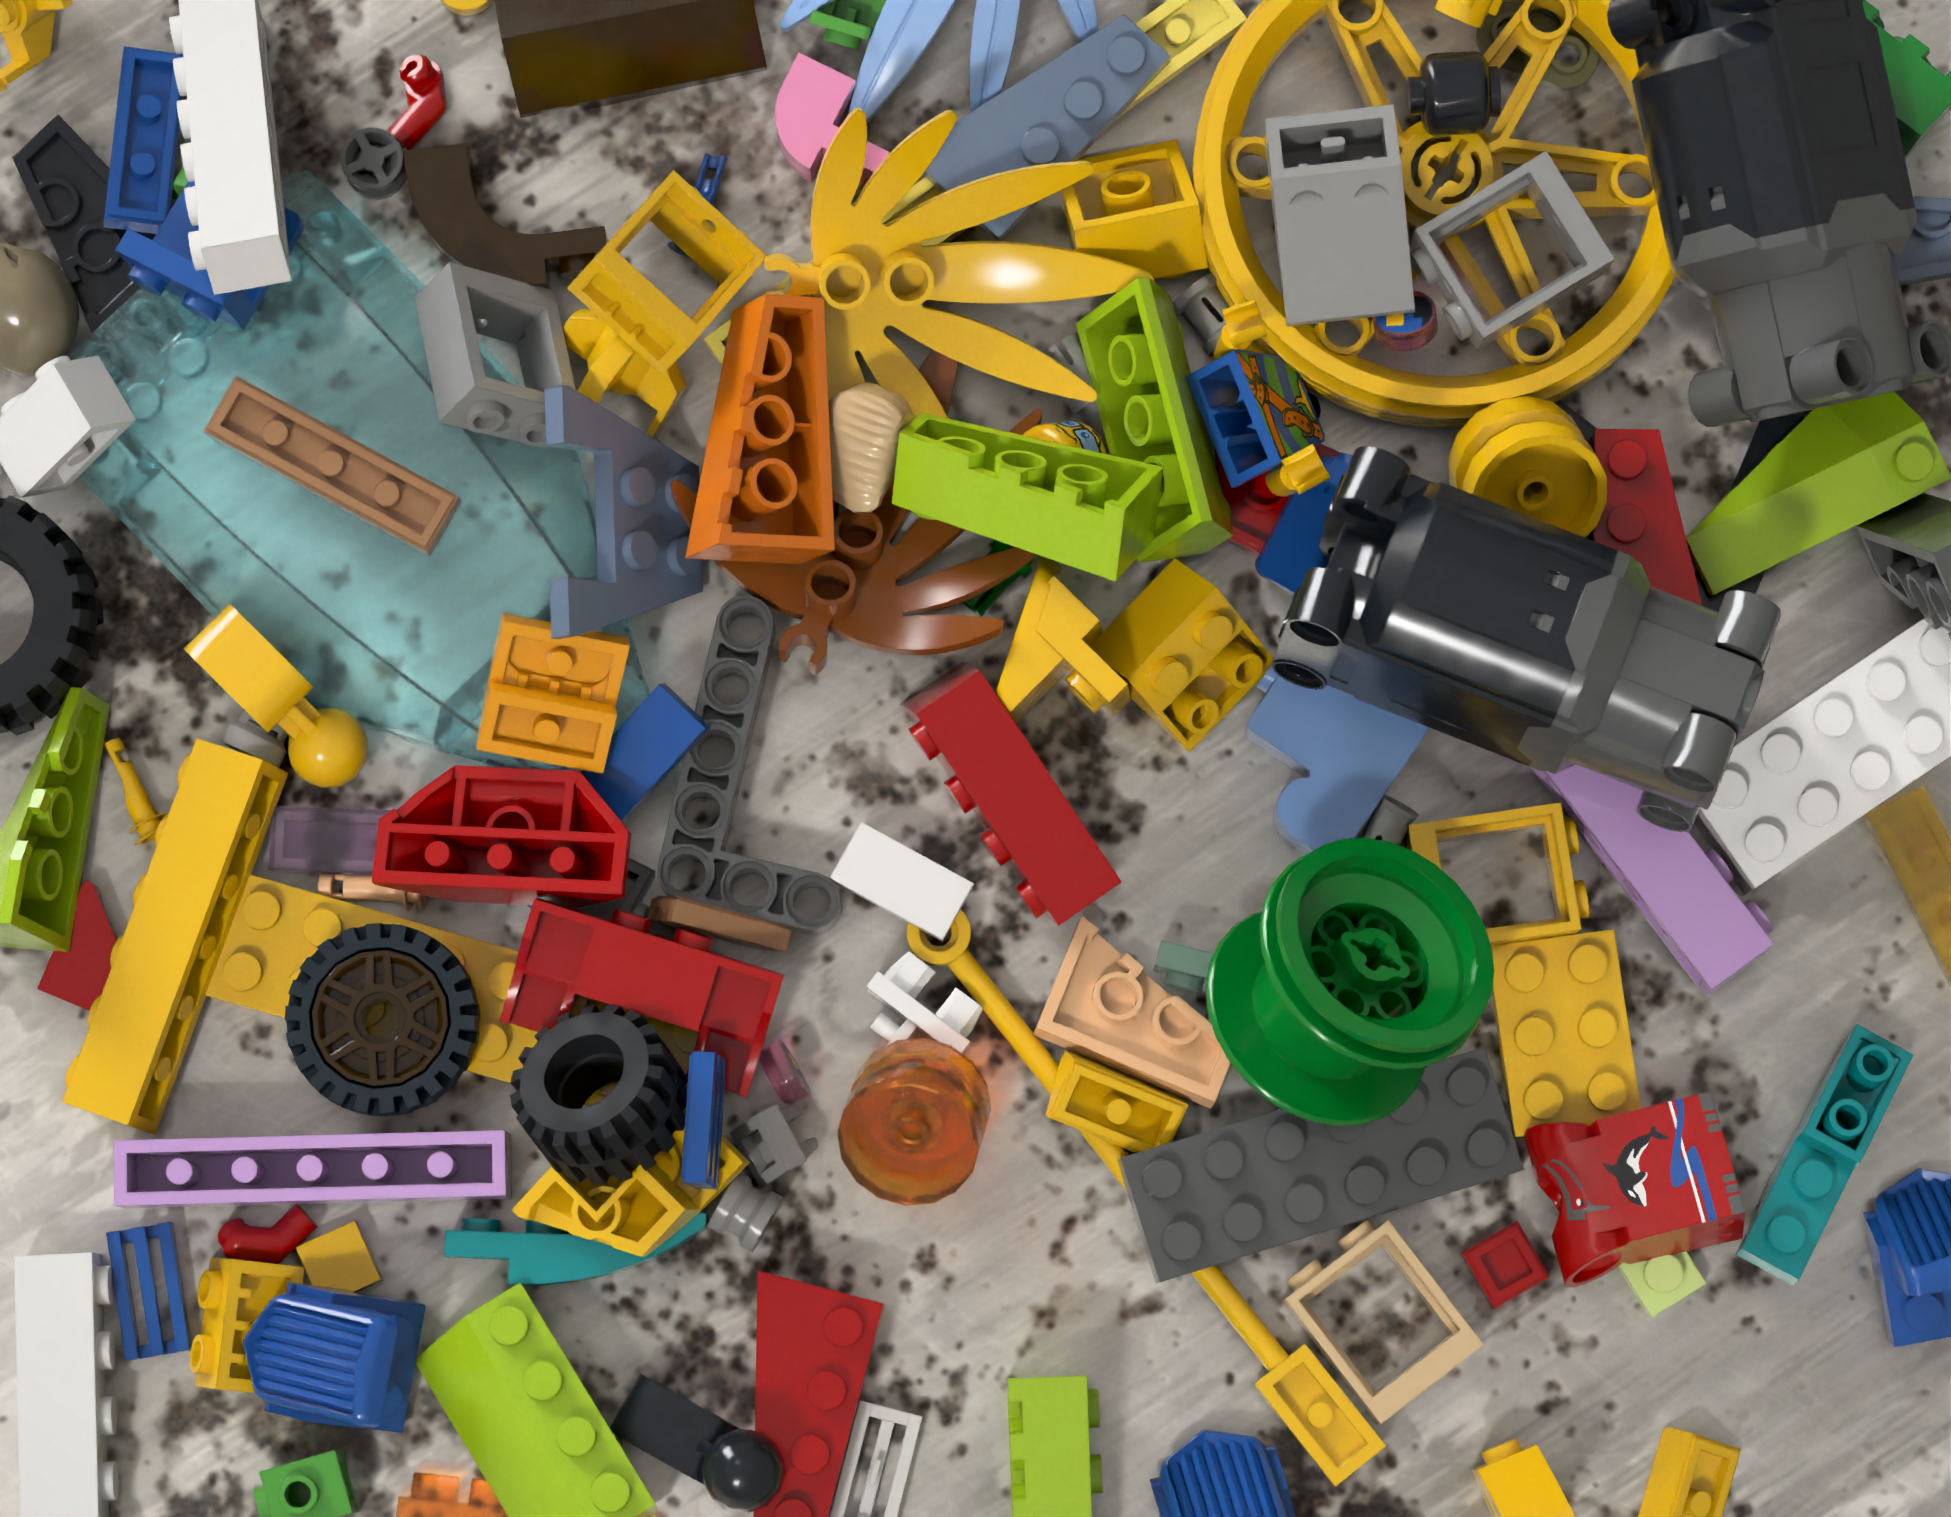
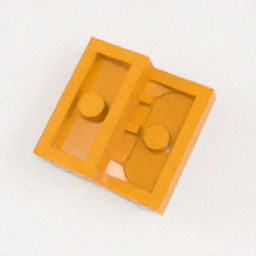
M502 613L484 697L476 750L603 774L617 717L616 703L630 648L629 638L592 630L574 637L552 639L551 622Z

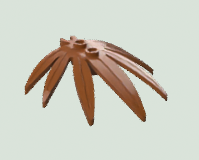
M932 349L919 368V371L932 388L948 417L959 362ZM1038 408L1033 410L1009 432L1023 435L1032 427L1041 424L1042 410ZM673 480L671 482V495L689 529H691L697 494L679 481ZM893 482L886 492L881 506L872 512L854 513L846 509L836 518L839 503L833 500L835 550L802 564L713 561L736 584L753 597L762 600L766 605L801 620L800 624L789 627L782 634L779 641V660L786 662L795 647L801 645L808 646L814 650L809 660V673L817 675L827 663V638L830 633L868 649L899 655L947 653L965 649L1001 635L1004 630L1003 619L966 615L919 614L956 605L991 589L1020 570L1036 554L1015 547L944 569L904 586H897L896 584L941 553L965 529L939 520L920 517L898 544L892 546L891 543L910 513V510L892 504Z

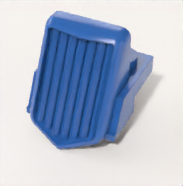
M1918 1168L1882 1191L1874 1203L1875 1210L1863 1212L1873 1275L1879 1279L1889 1342L1894 1347L1951 1337V1174Z
M288 1282L286 1294L277 1295L268 1302L243 1339V1347L252 1386L258 1397L266 1402L264 1411L312 1423L403 1433L426 1305L411 1300L357 1294L345 1289Z
M1202 1430L1163 1462L1160 1469V1477L1150 1479L1159 1517H1295L1288 1485L1275 1445L1265 1448L1261 1441L1252 1436Z

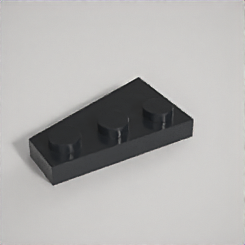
M58 114L14 154L12 158L41 223L46 228L61 261V267L72 284L90 331L98 340L149 291L137 285L127 276L131 268L115 251L127 230L103 227L110 168ZM137 232L151 240H153L156 235L152 233Z

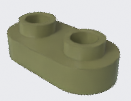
M1503 2L1496 16L1487 13L1481 28H1477L1476 41L1481 54L1484 55L1498 37V27L1508 23L1521 7V4ZM1536 10L1528 14L1531 25L1539 31L1553 32L1560 28V22L1555 18ZM1571 27L1560 48L1572 49L1577 54L1578 62L1573 66H1564L1558 62L1555 55L1541 81V84L1559 91H1572L1585 85L1592 77L1598 63V52L1582 35ZM1516 48L1502 68L1522 75L1531 57Z

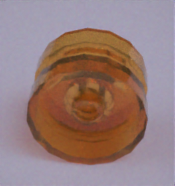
M927 1038L896 1040L874 1051L857 1071L837 1133L841 1159L855 1181L876 1197L905 1206L932 1204L957 1192L973 1173L991 1112L988 1085L974 1062L951 1045Z

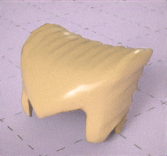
M865 382L837 393L828 402L833 500L854 513L872 512L881 506L886 492L894 482L899 432L915 418L907 400L900 394L886 391L876 384Z

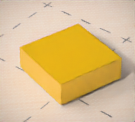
M352 1221L296 1247L309 1280L314 1286L345 1289L356 1293L383 1281L357 1221Z

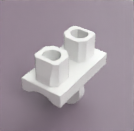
M909 951L893 964L885 975L877 971L866 986L868 988L867 992L905 1020L900 1027L881 1012L871 1024L870 1028L889 1042L879 1058L887 1065H890L902 1052L921 1066L932 1051L913 1037L918 1030L959 1061L970 1047V1041L967 1037L973 1031L983 1007L957 988L954 989L936 1014L920 1004L916 999L936 972Z

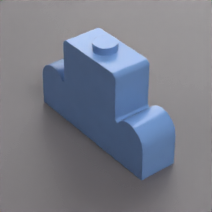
M1270 666L1257 685L1266 695L1249 718L1245 728V736L1258 747L1303 776L1291 781L1279 795L1273 809V822L1277 832L1286 842L1304 854L1310 853L1327 843L1355 838L1430 728L1360 701L1353 695L1328 685L1323 689L1317 690L1297 686L1278 676L1272 670V666Z

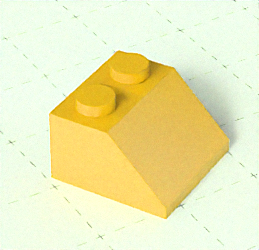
M1177 139L1077 160L1090 162L1094 166L1095 171L1090 176L1059 191L1072 250L1098 255L1148 271L1154 279L1179 278L1191 271L1208 268L1201 229L1200 207Z

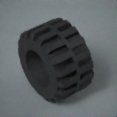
M608 1004L603 1012H600L596 1005L582 1007L580 1015L572 1017L567 1012L557 1017L558 1024L550 1030L544 1026L534 1035L538 1041L534 1047H525L518 1058L523 1064V1068L513 1071L511 1085L516 1092L510 1095L512 1108L518 1114L516 1119L551 1166L559 1173L564 1171L570 1180L581 1183L587 1177L593 1185H606L610 1176H615L619 1182L633 1178L632 1171L639 1165L647 1171L657 1164L654 1157L661 1150L668 1153L676 1144L672 1137L674 1131L684 1130L685 1113L682 1109L686 1108L687 1087L685 1085L688 1083L684 1070L651 1023L648 1024L642 1015L633 1010L626 1014L621 1006ZM619 1081L615 1089L602 1101L582 1108L588 1098L598 1089L609 1083Z

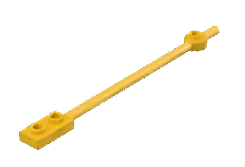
M960 909L950 927L951 939L943 946L932 945L927 940L926 932L908 923L907 941L912 953L925 964L939 967L948 965L975 1001L983 1007L986 1015L1051 1096L1059 1064L1037 1036L1033 1035V1031L969 952L971 928L965 913ZM1078 1130L1126 1190L1117 1160L1130 1155L1128 1151L1123 1147ZM1218 1265L1191 1273L1269 1371L1253 1385L1333 1486L1336 1487L1386 1447L1307 1345H1301L1288 1355Z

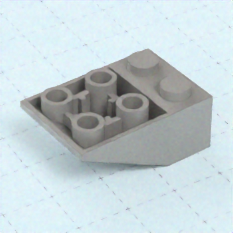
M1394 104L1266 118L1265 149L1286 326L1414 313L1415 303L1403 176Z

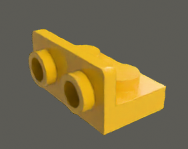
M212 1257L210 1259L209 1270H205L202 1273L198 1285V1304L200 1308L204 1309L201 1335L195 1336L190 1350V1368L192 1373L196 1374L195 1386L255 1393L244 1352L243 1339L268 1302L277 1295L286 1294L288 1282L303 1284L305 1267Z

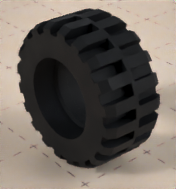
M11 495L6 499L0 497V561L14 568L24 578L31 591L34 605L32 623L24 642L8 660L0 665V733L10 731L18 736L34 730L33 721L43 715L50 719L55 717L63 704L61 700L67 695L71 687L82 688L89 678L83 672L89 659L97 660L102 641L96 637L97 625L104 623L103 604L97 599L95 592L99 585L93 569L85 562L82 556L83 552L46 514L36 511L27 502Z

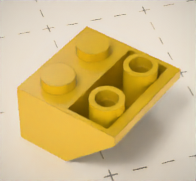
M1176 558L1089 645L1128 684L1131 699L1189 753L1265 675L1274 659L1219 589Z

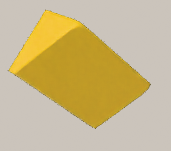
M1065 1049L1059 1062L1045 1115L1070 1127L1138 1153L1171 1143L1188 1104L1174 1093Z
M1670 1427L1664 1428L1638 1517H1722L1741 1449L1694 1433Z

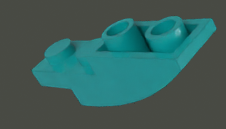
M1858 1024L1853 1027L1773 1171L1756 1205L1759 1208L1736 1255L1792 1286L1800 1279L1852 1171L1861 1163L1913 1057L1912 1053Z
M698 1213L684 1227L646 1257L618 1250L595 1240H588L572 1234H564V1230L536 1221H526V1233L500 1232V1220L462 1218L461 1231L445 1230L444 1256L463 1259L509 1260L508 1285L515 1286L520 1282L522 1286H544L580 1282L628 1270L650 1262L684 1245L708 1229L709 1215Z

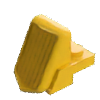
M1043 556L1039 558L1036 573L997 689H994V692L1014 722L1017 723L1068 672L1069 675L1065 678V681L1069 684L1067 688L1088 710L1095 714L1103 707L1114 717L1131 700L1128 684L1089 647L1103 632L1100 620L1060 582L1062 567L1056 561Z

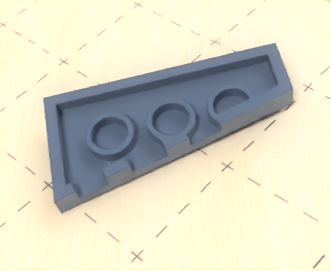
M1123 14L956 121L941 149L923 175L944 193L968 182L1009 170L1050 163L1075 162L1170 63L1171 56ZM1039 201L999 218L979 224V226L994 240L1002 241Z

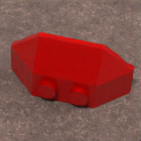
M455 765L416 792L397 810L392 809L379 818L371 882L378 886L454 902L532 906L534 899L540 898L570 908H581L625 897L632 833L580 771Z

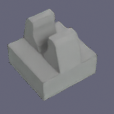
M775 1104L755 1114L730 1132L740 1153L750 1162L747 1166L760 1189L781 1179L805 1163L807 1158L818 1148V1142L815 1137L809 1138L802 1143L797 1142L788 1125L802 1115L798 1106L792 1105L779 1108Z

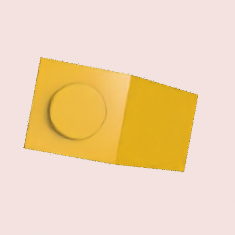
M1517 1438L1508 1440L1481 1452L1486 1464L1471 1469L1491 1517H1575L1569 1502L1538 1445L1530 1444L1521 1448Z

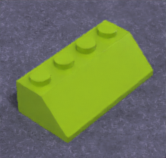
M1149 277L1136 278L1076 323L1090 381L1097 393L1096 404L1110 455L1163 467L1155 537L1137 557L1138 563L1202 556L1234 536L1231 527V510L1221 489L1215 466L1213 443L1207 436L1204 421L1185 378L1191 372L1183 345V329L1181 323L1176 318L1171 296Z
M521 1282L464 1316L416 1357V1365L508 1517H653L659 1513L656 1503Z

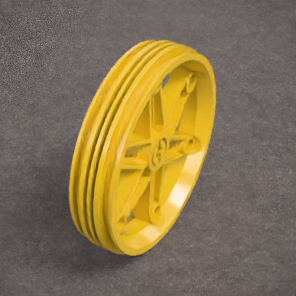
M1263 0L1234 35L1216 67L1205 95L1197 127L1192 164V185L1200 207L1201 229L1208 269L1217 280L1216 287L1230 307L1253 299L1256 300L1267 334L1265 337L1253 340L1258 348L1269 355L1280 356L1292 369L1299 373L1307 389L1349 410L1401 425L1428 428H1460L1476 412L1501 399L1531 396L1555 403L1589 383L1608 368L1635 341L1661 304L1675 276L1672 275L1631 83L1639 71L1635 49H1627L1620 45L1610 31L1607 11L1611 0L1524 1L1484 54L1488 66H1498L1499 70L1516 48L1531 57L1489 136L1484 132L1466 135L1432 136L1425 131L1422 121L1403 132L1396 118L1407 224L1415 229L1465 200L1474 174L1476 189L1470 196L1502 178L1503 165L1520 167L1545 151L1548 152L1560 172L1596 176L1595 191L1573 192L1588 217L1645 215L1641 237L1624 279L1605 305L1581 329L1564 341L1559 326L1550 308L1496 339L1512 366L1500 370L1462 376L1415 374L1385 367L1359 357L1381 328L1375 317L1344 320L1350 322L1359 334V340L1349 347L1334 345L1328 339L1325 327L1331 322L1317 323L1315 328H1312L1309 324L1286 326L1283 297L1269 279L1256 255L1246 229L1240 202V196L1250 199L1272 200L1269 175L1260 180H1251L1244 177L1237 168V162L1248 155L1260 156L1267 161L1265 137L1241 138L1248 110L1267 72L1291 42L1323 15H1325L1329 23L1330 30L1333 32L1365 107L1390 105L1366 48L1380 42L1406 83L1407 77L1419 76L1422 59L1383 0H1358L1367 5L1372 15L1366 22L1359 24L1345 20L1339 12L1338 7L1349 0ZM1536 9L1549 10L1557 16L1560 28L1553 32L1539 31L1531 25L1528 14ZM1571 27L1582 35L1602 56L1623 87L1640 128L1645 156L1511 138ZM1456 153L1459 154L1452 181L1448 180L1443 187H1439L1433 198L1429 200L1427 197L1433 185L1435 172L1439 173L1444 166L1449 165ZM1422 155L1412 179L1411 164ZM1625 173L1638 174L1648 184L1649 194L1642 198L1628 197L1621 191L1617 178ZM1527 193L1520 195L1439 244L1440 249L1486 321L1506 309L1458 234L1469 231L1481 222H1485L1519 301L1541 288L1512 220L1543 219ZM1411 265L1412 282L1414 285L1419 277ZM1526 329L1541 332L1548 341V352L1540 356H1530L1524 353L1518 346L1517 334Z

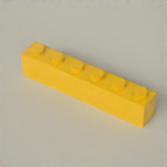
M196 738L192 752L185 757L179 768L177 778L179 787L170 811L162 818L155 835L156 849L148 871L139 879L133 894L134 908L125 933L117 939L113 946L110 958L112 968L102 994L95 999L88 1015L89 1030L80 1054L73 1059L67 1070L65 1079L67 1089L62 1100L63 1103L139 1130L156 1134L248 878L253 871L288 776L287 772L263 759Z

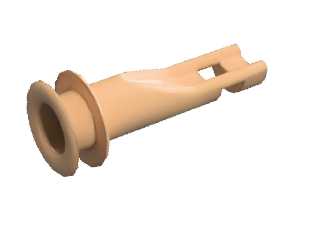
M321 873L319 876L318 894L334 899L404 902V907L407 911L411 910L413 903H418L419 910L423 911L428 900V896L375 885L371 882L372 876ZM334 880L343 881V893H333Z

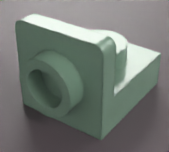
M1161 940L1153 971L1166 974L1164 984L1167 986L1201 993L1203 983L1206 984L1209 962L1214 953ZM1208 1014L1207 1020L1211 1023V1020H1210V1017H1209V1014Z

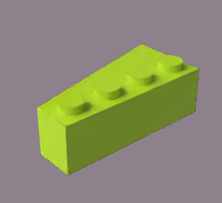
M920 412L899 432L892 504L910 510L918 517L939 520L1116 582L1155 537L1163 467Z
M1087 1375L1008 1378L1007 1399L1012 1517H1092L1091 1494L1103 1493L1101 1454H1090L1089 1428H1100L1098 1389H1087Z

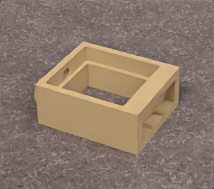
M1366 1219L1337 1242L1344 1253L1334 1261L1323 1267L1316 1258L1289 1278L1286 1282L1293 1292L1282 1301L1376 1424H1382L1484 1344L1389 1220L1375 1228ZM1382 1246L1448 1332L1449 1336L1375 1392L1307 1302L1378 1247Z

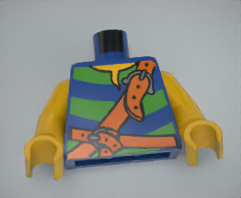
M1255 299L1223 309L1222 314L1226 325L1222 329L1214 351L1215 361L1185 377L1231 488H1236L1267 472L1266 485L1273 494L1286 497L1297 492L1300 495L1330 479V475L1315 449V446L1324 442L1325 438L1324 431L1319 422L1321 413L1320 403L1316 396L1306 391L1299 373L1292 369L1280 356L1269 355L1251 343L1253 340L1267 336Z

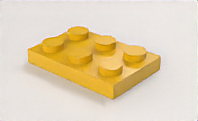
M1614 929L1492 945L1494 978L1491 994L1511 1130L1514 1138L1524 1137L1526 1129L1540 1124L1573 1122L1591 1125L1596 1120L1641 1109Z

